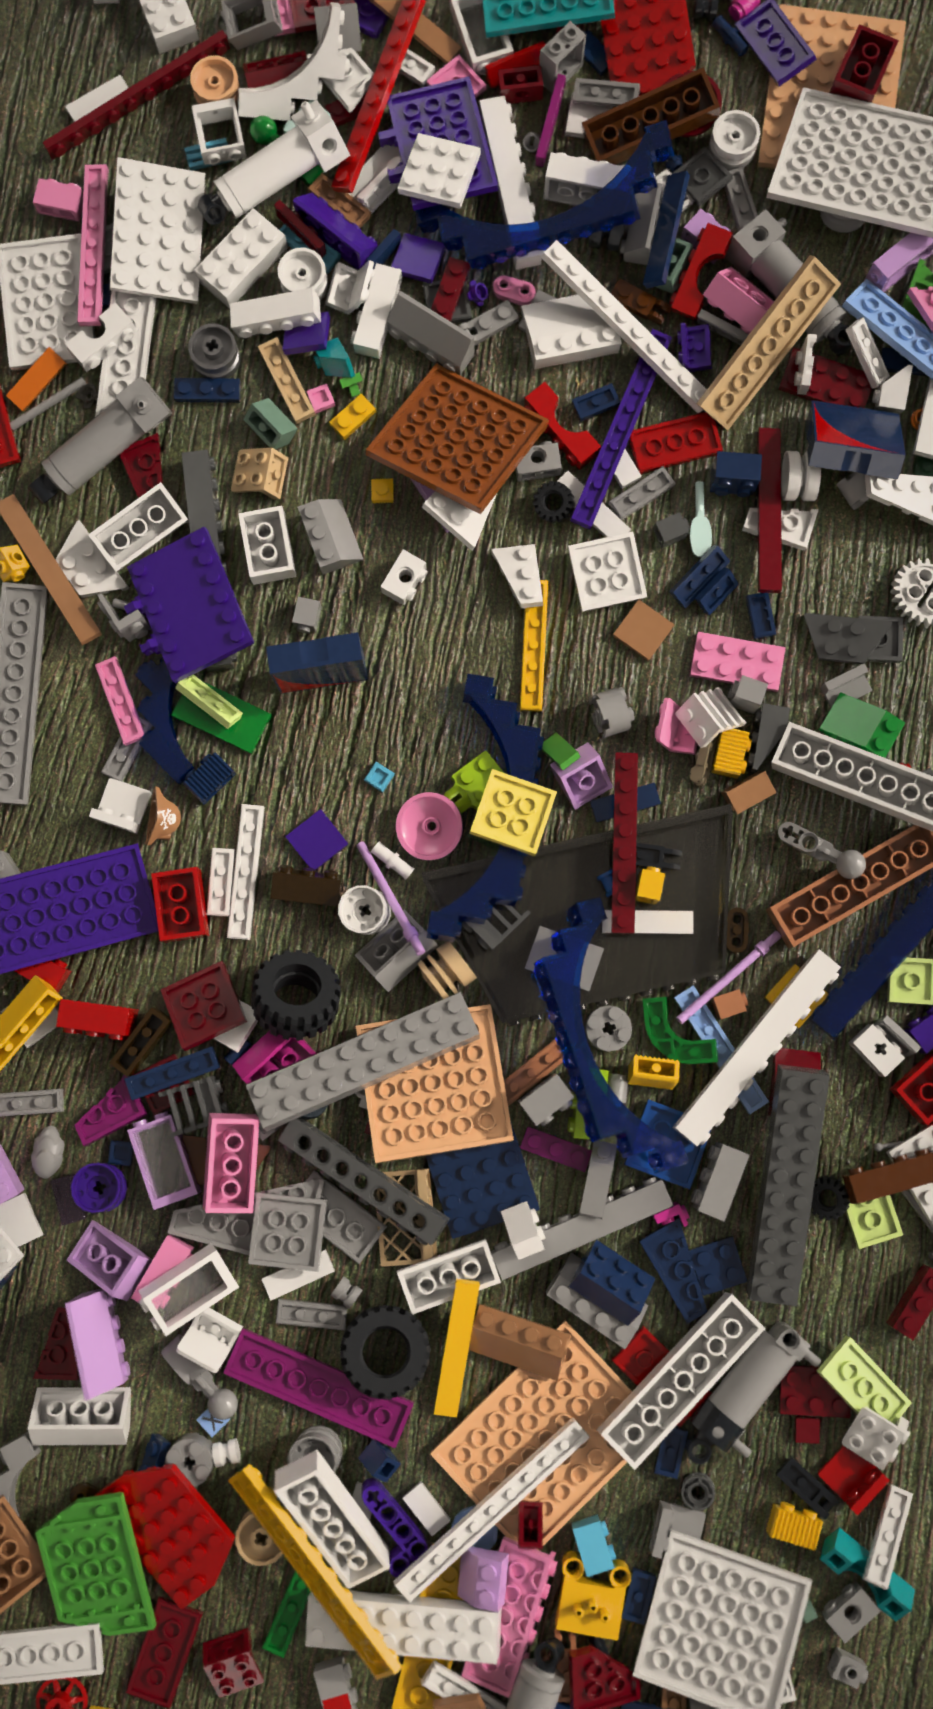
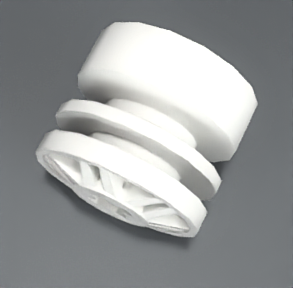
M357 885L348 889L342 895L338 904V915L347 929L363 935H373L382 931L388 925L391 918V907L381 891L367 885ZM370 907L371 914L364 915L365 912L362 909Z

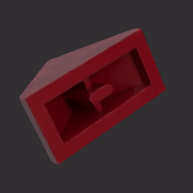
M519 1502L518 1549L543 1550V1502Z

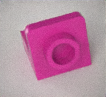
M673 1202L672 1207L652 1215L657 1224L662 1223V1225L673 1222L675 1220L674 1216H678L684 1227L688 1226L686 1219L690 1218L685 1206H680L677 1202Z

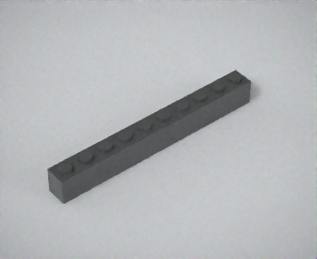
M208 450L183 452L181 454L190 534L202 527L208 530L225 573L228 576L226 562L223 563L222 555L226 554L224 541H220L223 526L222 521L218 520L217 515L218 512H221L219 499L215 497V491H218L217 478H213V470H216L215 458L210 456ZM237 653L207 667V671L235 669L234 662H237Z

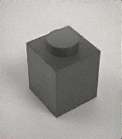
M679 512L655 522L653 530L663 549L686 539L690 527L687 519L682 518Z

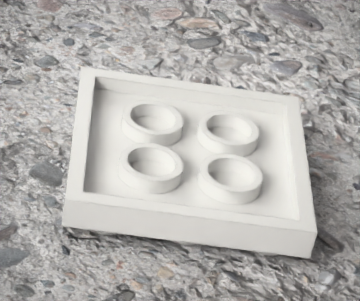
M418 133L398 186V194L461 209L481 154L480 148Z
M633 532L568 546L582 612L647 598Z

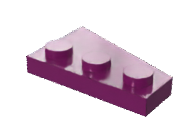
M124 1075L121 1078L122 1080L114 1088H111L106 1093V1096L74 1125L83 1146L86 1147L148 1115L140 1098L131 1100L125 1078H128Z

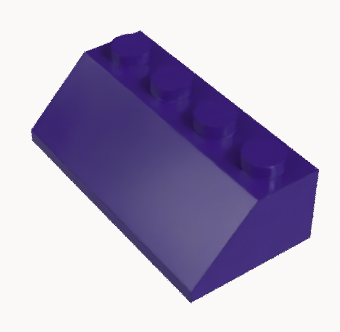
M309 193L294 198L293 205L295 211L302 217L303 223L307 227L312 226L316 230L318 237L324 243L339 252L341 258L356 270H359L367 263L366 259L378 247V243L373 237L364 235L355 223H349L340 211H334L330 208L322 197Z

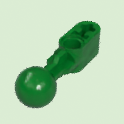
M258 116L252 120L250 135L256 143L268 145L280 137L277 134V126L270 117ZM318 164L298 178L310 187L324 171Z

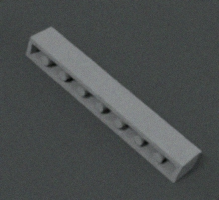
M653 1176L642 1181L643 1185L635 1188L632 1185L621 1190L622 1194L617 1197H613V1195L607 1196L603 1219L581 1215L580 1213L571 1216L568 1213L557 1218L559 1222L550 1225L549 1222L542 1224L541 1227L546 1238L542 1240L545 1250L518 1260L511 1243L508 1244L507 1241L496 1244L494 1246L495 1250H492L491 1254L502 1280L672 1207L673 1203L661 1178L656 1179Z

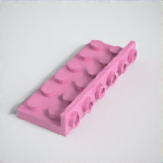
M504 1536L499 1552L509 1553L505 1603L502 1606L500 1655L497 1664L466 1661L461 1677L509 1698L523 1659L530 1657V1654L527 1653L528 1645L532 1646L537 1631L533 1630L535 1622L539 1623L544 1608L540 1607L542 1599L546 1600L551 1587V1585L547 1584L549 1575L553 1577L558 1562L554 1561L556 1553L553 1551L548 1555L536 1549H518L517 1541Z

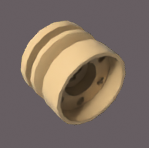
M448 940L436 948L440 957L438 961L430 955L426 956L432 964L429 968H427L422 960L417 963L422 977L435 994L443 999L449 997L445 992V989L448 987L454 994L458 993L454 982L458 981L466 987L477 978Z

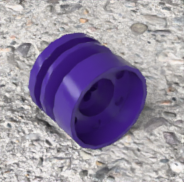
M92 1163L82 1167L75 1174L71 1184V1194L76 1205L82 1210L91 1213L107 1212L115 1209L122 1203L127 1193V1180L123 1172L116 1166L107 1163ZM100 1183L106 1184L103 1192L97 1190V1187H100Z

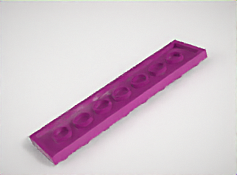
M242 1328L223 1373L393 1448H396L414 1404V1401L402 1396L391 1399H376L365 1395L350 1383L344 1371L245 1328Z

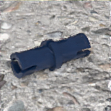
M721 15L713 21L712 27L723 37V42L726 45L729 44L738 56L742 57L749 50L750 46L738 35L739 31L735 27L732 28Z

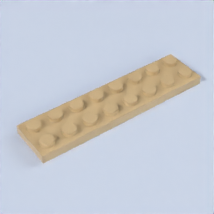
M810 255L696 403L726 430H729L841 285L815 256Z

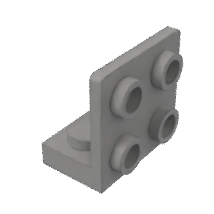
M660 1500L649 1545L651 1555L662 1558V1554L668 1549L671 1529L701 1539L706 1517L705 1512Z

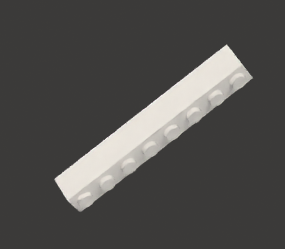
M505 95L479 100L480 118L498 183V195L515 268L518 270L541 265V256L545 250L543 242L539 243L538 236H540L538 222L534 223L535 207L533 202L530 203L528 197L531 196L529 182L525 183L524 176H526L524 162L520 163L519 159L521 157L520 143L515 142L517 131L515 123L511 124L510 117H512L511 105L506 103Z

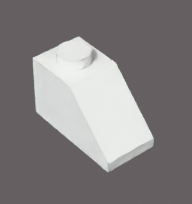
M907 365L884 382L878 390L874 391L872 403H875L874 410L898 414L905 410L913 365Z

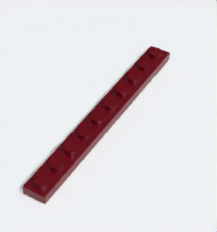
M223 29L43 141L42 143L50 158L54 160L57 157L63 156L74 146L81 145L90 136L98 134L106 126L116 123L122 116L135 111L138 106L146 101L154 99L157 94L170 89L181 79L189 77L194 65L201 59L208 56L224 55L230 49Z

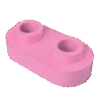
M503 275L497 277L493 283L494 295L501 300H509L511 303L522 306L531 304L535 297V288L529 282ZM507 284L508 286L506 288H503L500 285ZM522 290H527L528 293H527V294H523V293H521V291H522Z

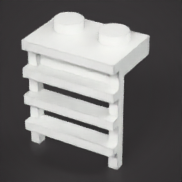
M719 687L713 691L709 689L706 693L701 691L698 695L693 693L674 713L700 748L706 747L720 732L738 728L747 723Z

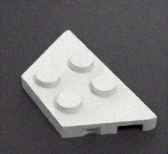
M353 48L340 50L345 53L346 59H349V73H345V80L321 78L349 113L353 111L368 91L374 75Z
M78 520L55 559L65 576L82 598L99 593L107 594L109 591L128 590L129 587L113 569L89 537V532L81 521Z

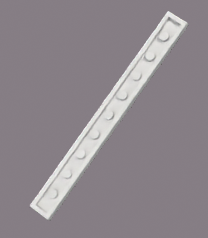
M556 240L543 253L541 258L699 414L703 409L696 403L707 389Z
M572 1417L394 1580L396 1588L411 1602L590 1438L587 1432Z

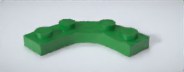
M667 997L643 999L644 1021L649 1039L667 1058L674 1061L678 1060L679 1063L684 1064L719 1062L716 1039L692 1041L684 1040L675 1034L671 1029L668 1019Z

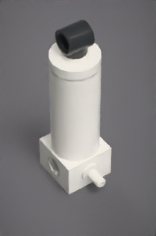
M317 100L310 104L307 101L301 104L302 109L291 116L295 124L294 128L214 181L218 189L216 194H205L198 201V209L209 224L217 225L221 223L225 218V213L230 210L237 219L319 164L323 171L327 172L350 156L334 121Z

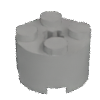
M853 472L847 479L843 478L836 484L853 510L863 505L867 500L872 499L866 495L865 474Z
M615 687L589 697V704L594 705V713H591L594 725L598 733L603 732V738L628 731L631 728V721L635 720L632 708L627 707L625 701L627 697L622 687Z
M608 1005L599 1007L589 1014L584 1030L587 1040L593 1047L610 1052L619 1050L627 1044L631 1037L632 1025L626 1012L618 1007ZM606 1022L614 1027V1030H611V1035L608 1032L604 1033L602 1030Z
M187 1433L179 1437L166 1455L165 1465L175 1464L190 1483L196 1487L207 1479L214 1468L213 1443L210 1439L208 1440L206 1437L199 1435V1433ZM188 1456L191 1460L195 1459L194 1464L188 1462Z

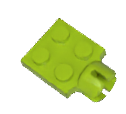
M485 750L451 776L454 786L447 790L444 796L452 802L457 800L454 804L461 814L472 807L477 811L492 769L504 772Z

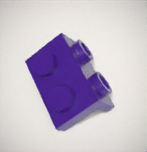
M681 323V331L677 333L679 345L682 344V352L678 354L679 362L689 372L712 369L709 324L687 327L686 323Z

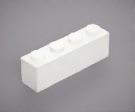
M376 263L373 279L369 283V296L367 301L362 303L364 304L363 310L358 312L356 321L358 328L357 331L352 333L351 344H353L354 353L380 359L388 331L387 320L399 293L402 271L401 269Z
M313 288L230 303L231 328L239 338H249L256 334H270L272 331L291 330L294 327H309L315 323H321L320 298Z

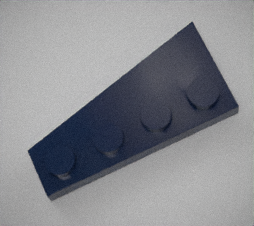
M677 1217L673 1222L660 1227L640 1239L639 1242L688 1324L707 1313V1308L683 1233L680 1218Z

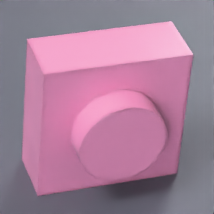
M327 383L307 391L315 414L335 406Z

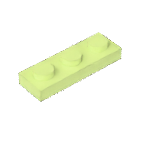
M191 675L177 683L175 689L227 729L241 719L243 713L195 675Z

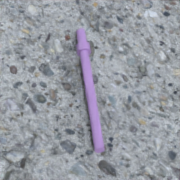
M359 842L356 846L400 923L406 941L411 943L417 955H422L425 949L418 938L419 934L416 928L411 926L365 842Z
M774 931L764 941H759L754 946L753 951L676 1017L677 1021L683 1024L757 958L766 955L770 951V947L781 938L780 933Z

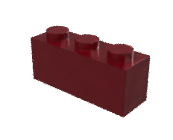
M924 1264L921 1265L886 1322L911 1340L915 1339L933 1309V1269Z

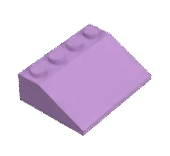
M102 1288L81 1293L65 1303L85 1400L94 1398L124 1384L128 1380V1376H130V1367L128 1362H125L123 1355L125 1343L123 1338H120L118 1331L121 1326L118 1315H115L113 1307L116 1305L115 1297L109 1295Z

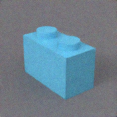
M597 1514L572 1522V1529L587 1577L614 1569L612 1560L616 1559L613 1545H607L605 1536L609 1535L605 1521L600 1522Z

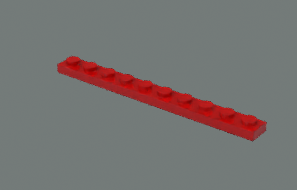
M402 0L346 145L350 156L340 162L331 188L335 192L353 194L426 0Z

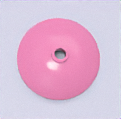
M433 792L420 793L411 797L401 807L396 819V833L402 847L409 854L422 860H436L447 856L457 847L463 833V820L457 806L446 796ZM431 822L436 824L435 830L430 829L429 824Z

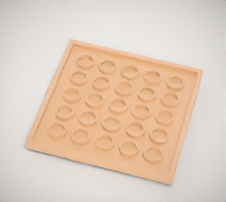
M491 1004L468 1008L478 1029L480 1039L365 1089L376 1164L514 1141ZM397 1019L357 1025V1037Z

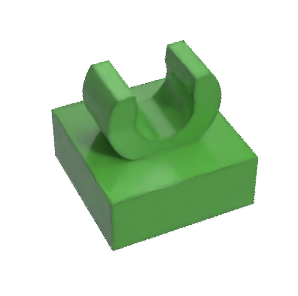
M360 372L355 373V376L352 378L345 377L338 381L341 390L348 387L351 397L361 394L357 385L363 381Z

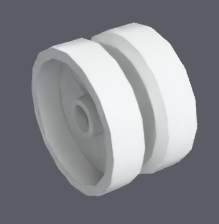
M727 111L716 120L708 149L727 170L744 168L754 157L760 137L759 124L752 115L745 111Z
M295 248L281 258L278 265V277L282 292L287 293L313 288L321 301L328 289L325 263L321 256L308 248Z
M786 451L781 467L782 500L795 501L800 494L803 501H815L819 493L821 468L808 466L807 451L802 458L798 451Z

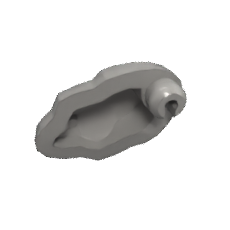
M52 1125L45 1127L40 1135L35 1138L33 1153L31 1154L33 1169L43 1179L51 1177L59 1169L63 1161L65 1142L60 1138L57 1128Z

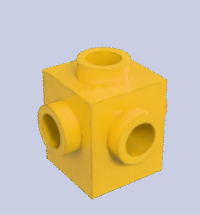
M18 545L0 547L1 580L3 582H18L22 580L30 565Z

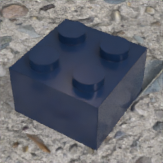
M717 451L711 465L709 492H714L719 496L737 494L739 497H749L753 495L761 480L762 454Z

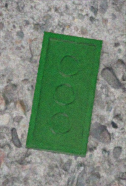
M205 683L243 713L241 719L227 729L186 696L181 695L172 713V717L250 754H253L272 716L269 712Z

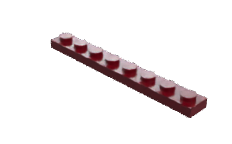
M615 752L611 933L614 934L635 933L638 753Z

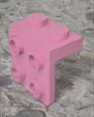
M664 698L659 708V725L656 726L654 733L656 741L670 752L695 755L698 744L674 714L680 706L672 699Z

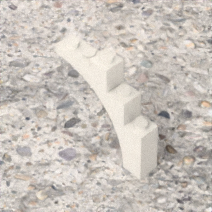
M330 2L328 19L322 37L311 56L300 68L288 77L270 85L257 88H238V116L253 118L268 116L274 120L289 121L290 114H294L295 100H291V98L317 100V95L322 92V80H319V77L345 80V73H349V59H346L344 52L338 51V49H342L343 41L342 35L339 34L340 25L344 24V11L341 10L339 3Z

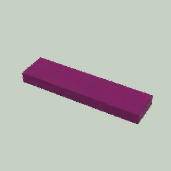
M558 74L536 153L535 166L542 168L546 161L566 87V77L562 74Z

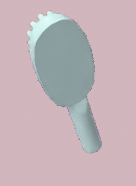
M698 481L695 482L696 517L691 523L690 544L693 554L701 558L711 548L712 532L710 522L704 515V482Z

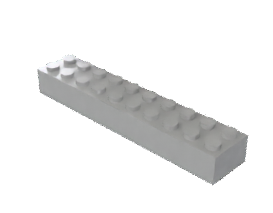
M459 992L251 1082L246 1087L261 1125L267 1132L480 1039V1035L462 993Z

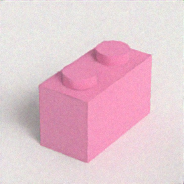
M39 179L33 204L39 214L80 222L84 193L81 187L74 183L64 184L54 179Z

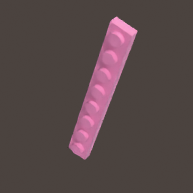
M106 164L85 165L77 321L79 326H101L102 323L99 316L102 314L108 187V168Z

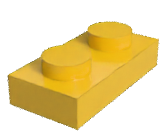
M360 394L337 414L329 424L346 440L376 413V408Z

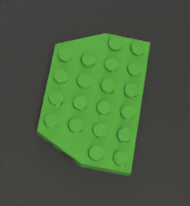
M123 1492L77 1499L38 1528L35 1534L58 1621L77 1626L99 1623L100 1630L102 1631L101 1634L107 1636L154 1630L157 1623Z

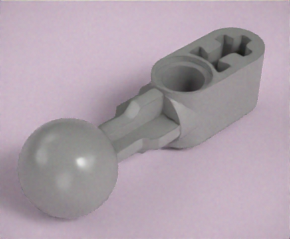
M785 822L779 827L778 835L786 845L822 862L828 860L836 864L838 873L844 878L855 879L864 873L866 861L860 852L856 850L840 852L834 849L832 843L792 822ZM787 831H793L799 837V840L792 836L787 837ZM809 839L816 840V844L812 849L805 848V843Z
M178 1334L161 1350L163 1357L184 1382L189 1385L192 1384L197 1391H202L209 1399L208 1410L214 1418L218 1420L229 1419L235 1414L238 1407L236 1395L229 1389H219L213 1382V1375L208 1370L176 1352V1348L183 1338L181 1334Z

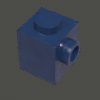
M374 1439L358 1457L373 1477L385 1483L401 1465L386 1445Z

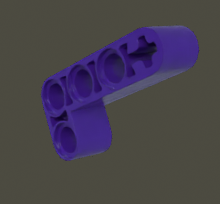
M368 1478L361 1486L362 1500L397 1542V1545L389 1552V1571L391 1575L398 1577L428 1550L427 1539L383 1484L376 1478ZM370 1490H371L372 1492H375V1491H376L378 1501L376 1500V1497L374 1496V1494H373V1493H369V1494H368V1491H370ZM385 1507L393 1508V1511L389 1514L381 1512ZM400 1525L408 1527L404 1532H399L396 1529ZM415 1543H421L423 1545L418 1550H414L411 1548ZM397 1559L404 1560L402 1565L396 1566L393 1564Z

